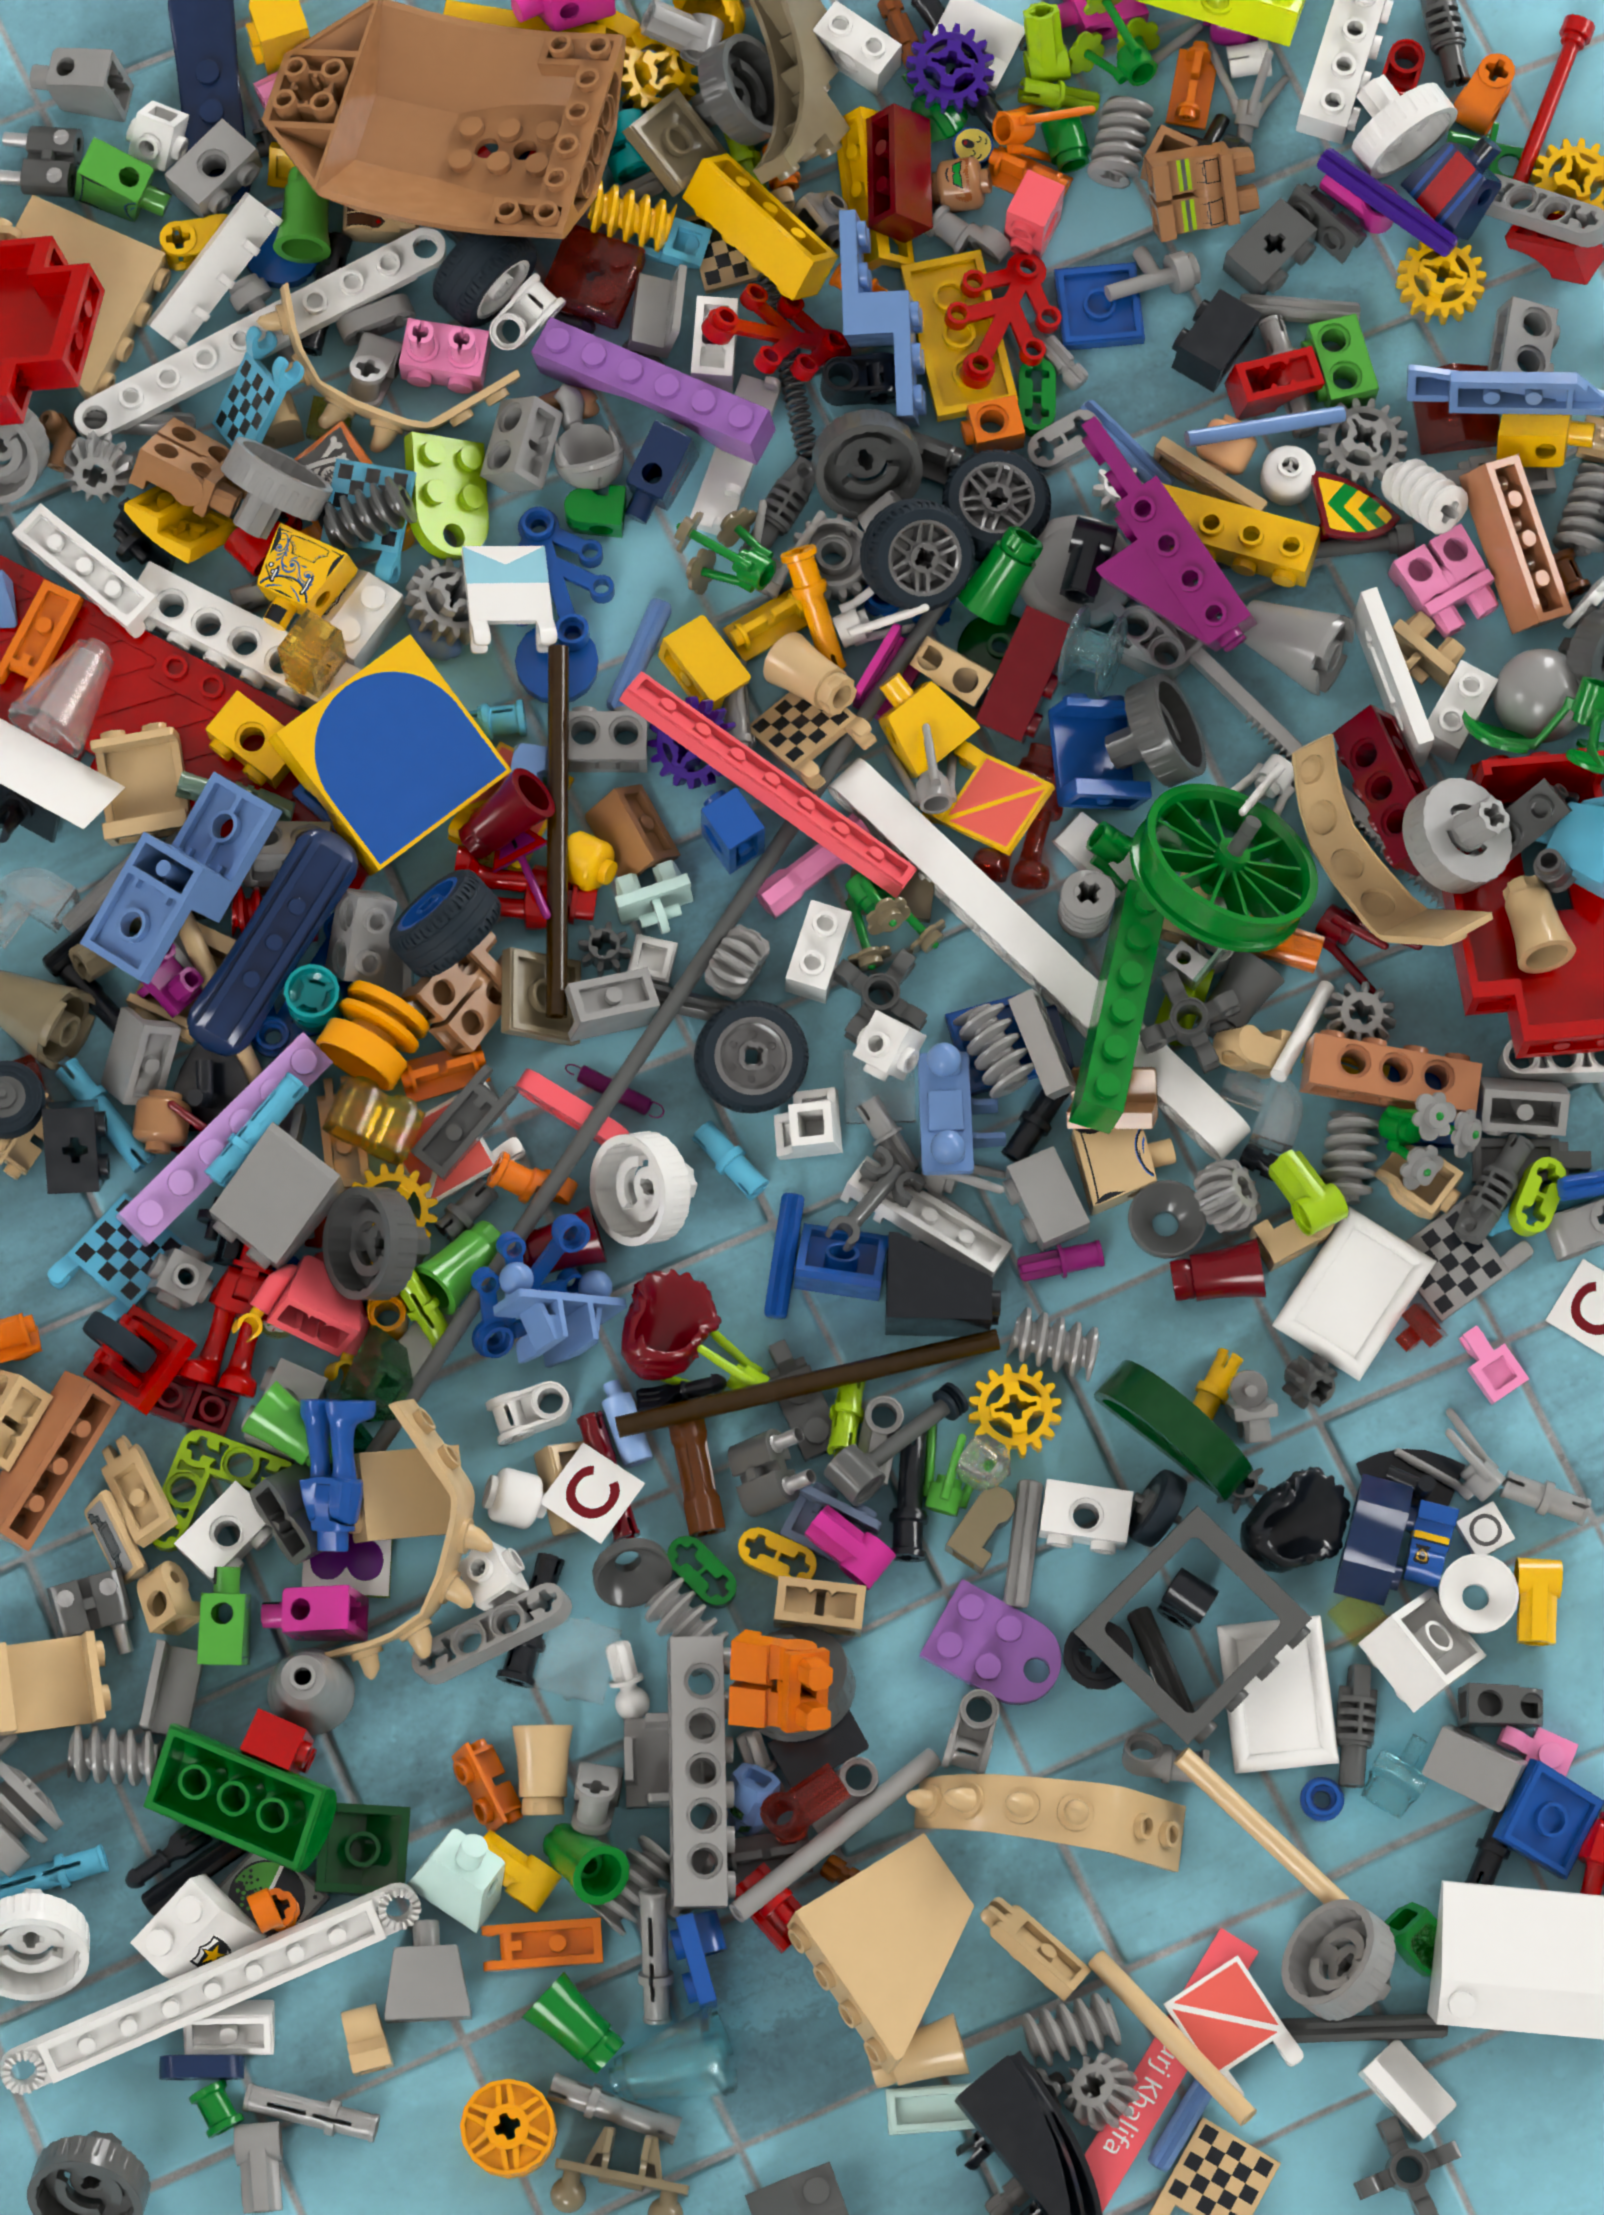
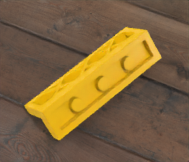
M859 106L843 116L851 129L840 140L842 147L837 151L842 198L846 202L848 210L855 209L860 220L866 221L868 228L866 119L879 111ZM870 229L871 253H864V262L868 263V269L873 271L882 265L900 269L901 265L915 263L912 240L902 243L893 239L898 245L899 255L890 253L888 236Z

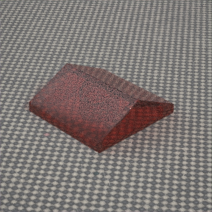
M1450 363L1436 368L1457 371H1487L1488 366ZM1412 401L1421 455L1497 446L1500 427L1499 414L1449 413V402Z

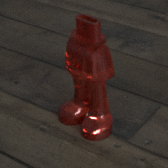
M1031 743L1027 757L1021 758L1020 764L1016 767L1052 783L1055 789L1027 830L1023 848L1013 869L1011 883L1021 889L1041 890L1046 889L1050 881V870L1047 865L1042 863L1045 839L1050 823L1060 820L1063 807H1058L1052 747L1040 743ZM992 847L981 848L974 854L972 862L992 881L1004 883L1009 874L1013 852L1009 856Z

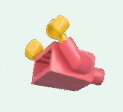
M323 1252L315 1254L314 1257L311 1255L303 1256L297 1265L286 1264L267 1276L250 1303L253 1306L250 1313H246L235 1320L231 1328L232 1333H236L242 1323L247 1322L252 1327V1334L246 1342L252 1341L261 1334L263 1329L261 1318L266 1314L268 1315L267 1323L337 1357L341 1355L339 1361L332 1362L326 1366L324 1377H327L329 1382L336 1379L339 1368L342 1369L344 1374L341 1386L354 1382L358 1376V1370L353 1363L354 1356L359 1357L370 1327L368 1314L362 1300L348 1299L334 1288L325 1268Z

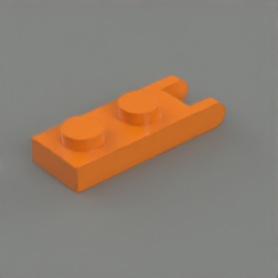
M44 579L0 662V684H4L10 672L13 671L28 678L23 689V695L29 698L35 696L84 603V599L80 595Z
M601 1917L481 1926V1936L493 1937L499 1935L501 1960L483 1962L484 1972L604 1964Z

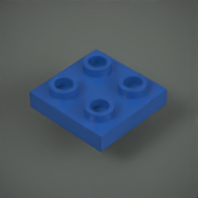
M717 1910L705 1911L694 1915L692 1912L675 1917L677 1929L670 1930V1937L677 1961L686 1958L689 1972L681 1975L689 2004L698 2002L700 2012L717 2008V1999L705 1957L727 1950Z

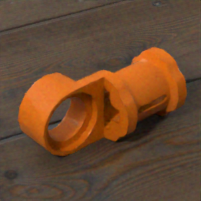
M502 1151L488 1175L486 1185L491 1188L497 1185L519 1196L518 1201L526 1204L533 1193L538 1192L552 1170L544 1169L542 1171L536 1167L531 1170L511 1160L510 1154ZM568 1177L553 1201L569 1205L578 1187V1183Z
M266 1887L246 1896L249 1907L262 1934L271 1929L281 1932L297 1924V1918L301 1912L300 1906L290 1892L283 1891L280 1888L268 1889ZM278 1899L283 1905L290 1904V1907L284 1910L286 1918L283 1920L274 1903Z

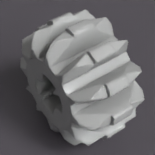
M94 430L88 433L86 440L81 437L76 438L72 443V449L67 450L63 458L64 464L67 465L63 471L64 479L73 481L71 486L72 493L80 490L86 492V502L92 500L94 495H98L102 503L105 504L109 501L111 495L117 498L122 496L126 489L125 486L131 484L129 479L132 473L131 468L134 464V456L124 454L127 448L126 442L116 445L111 442L113 439L111 432L106 434L103 440L99 439ZM95 465H98V466L102 467L103 469H102V470H101V469H98V468L95 467Z
M741 924L729 930L709 961V965L705 970V983L713 987V990L722 996L726 995L733 1000L745 995L766 963L765 960L770 953L769 941L762 938V934L752 928L748 929Z
M1367 981L1362 982L1359 992L1356 991L1351 983H1347L1343 988L1344 995L1333 992L1329 1000L1333 1006L1325 1007L1323 1016L1331 1021L1326 1025L1325 1030H1337L1343 1032L1345 1038L1358 1041L1365 1037H1374L1388 1042L1390 1035L1387 1030L1394 1029L1396 1025V1019L1389 1016L1393 1012L1395 1005L1389 1001L1380 1002L1385 994L1383 988H1379L1372 995L1368 993L1370 986ZM1357 1011L1360 1017L1367 1016L1366 1024L1362 1025L1360 1019L1352 1020L1353 1013Z
M1236 1159L1214 1161L1198 1171V1177L1194 1179V1187L1197 1190L1194 1193V1197L1199 1201V1211H1203L1209 1225L1213 1224L1219 1233H1231L1235 1230L1238 1232L1250 1226V1223L1257 1221V1215L1261 1213V1205L1258 1202L1261 1195L1256 1191V1181L1251 1180L1248 1169L1246 1167L1242 1168Z
M1099 2052L1095 2061L1090 2056H1083V2067L1080 2070L1069 2067L1070 2074L1074 2079L1071 2082L1061 2084L1063 2091L1069 2095L1063 2103L1069 2112L1074 2113V2120L1081 2126L1089 2125L1095 2131L1102 2132L1106 2124H1109L1112 2128H1119V2116L1122 2114L1128 2117L1133 2116L1128 2104L1140 2100L1139 2093L1133 2089L1139 2081L1132 2071H1128L1129 2068L1126 2062L1121 2058L1115 2057L1112 2059L1107 2053Z

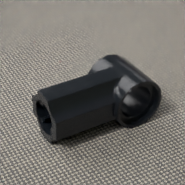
M1080 516L1077 517L1068 553L1071 554L1060 588V595L1078 604L1094 603L1102 580L1096 568L1111 558L1119 527Z

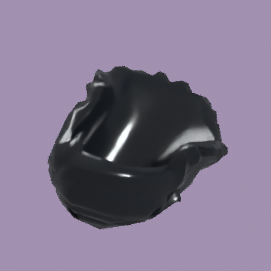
M1310 1466L1307 1470L1301 1469V1471L1293 1472L1286 1481L1263 1494L1242 1522L1240 1528L1242 1550L1261 1569L1276 1573L1291 1571L1293 1568L1310 1565L1314 1561H1322L1325 1558L1331 1559L1337 1556L1339 1550L1343 1547L1342 1538L1347 1527L1346 1521L1350 1517L1349 1509L1351 1506L1350 1501L1344 1496L1345 1488L1342 1484L1335 1485L1333 1475L1326 1477L1320 1467L1312 1468Z

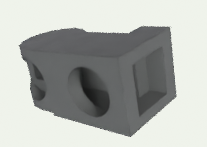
M1467 1683L1458 1688L1459 1728L1506 1727V1725L1518 1729L1543 1727V1690L1524 1688L1518 1685Z

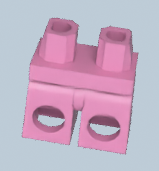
M1462 523L1430 540L1427 547L1424 543L1394 560L1387 573L1395 586L1401 587L1416 612L1422 611L1436 625L1435 629L1444 639L1458 633L1466 625L1457 608L1467 603L1477 620L1496 611L1499 605L1490 587L1495 578L1489 569H1486L1481 556Z

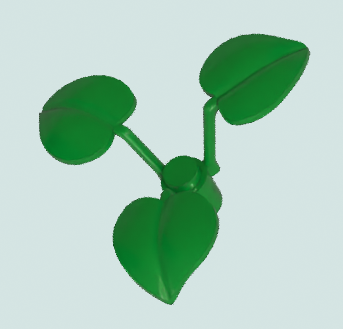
M1582 677L1575 698L1567 696L1563 707L1534 739H1528L1514 731L1476 721L1465 710L1463 712L1462 720L1465 727L1482 743L1504 751L1527 754L1529 749L1536 750L1571 710L1574 712L1572 720L1590 727L1588 740L1577 739L1576 742L1579 748H1587L1586 752L1568 749L1566 752L1567 759L1585 770L1604 775V756L1599 755L1597 752L1604 750V742H1599L1601 724L1604 720V681L1591 677Z

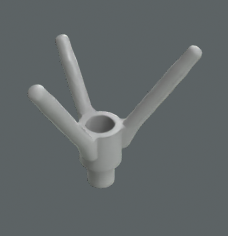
M1208 40L1206 43L1209 44L1208 49L1212 53L1211 61L1230 101L1232 114L1236 115L1234 125L1238 126L1236 136L1243 138L1246 144H1251L1254 129H1258L1259 121L1266 109L1283 90L1290 78L1288 75H1283L1264 99L1259 102L1274 54L1272 49H1267L1251 98L1249 100L1238 99L1213 42Z

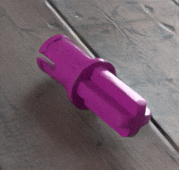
M1099 1240L1062 1248L1061 1244H1057L1054 1250L1020 1256L1017 1259L1018 1274L1024 1282L1056 1275L1067 1278V1273L1105 1266Z

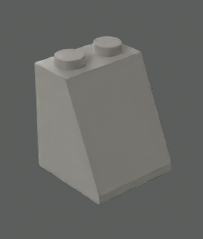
M272 1122L209 1210L213 1220L216 1221L212 1228L230 1243H233L237 1238L250 1249L246 1252V1255L264 1270L269 1265L278 1270L289 1262L328 1215L337 1197L345 1191L341 1175Z

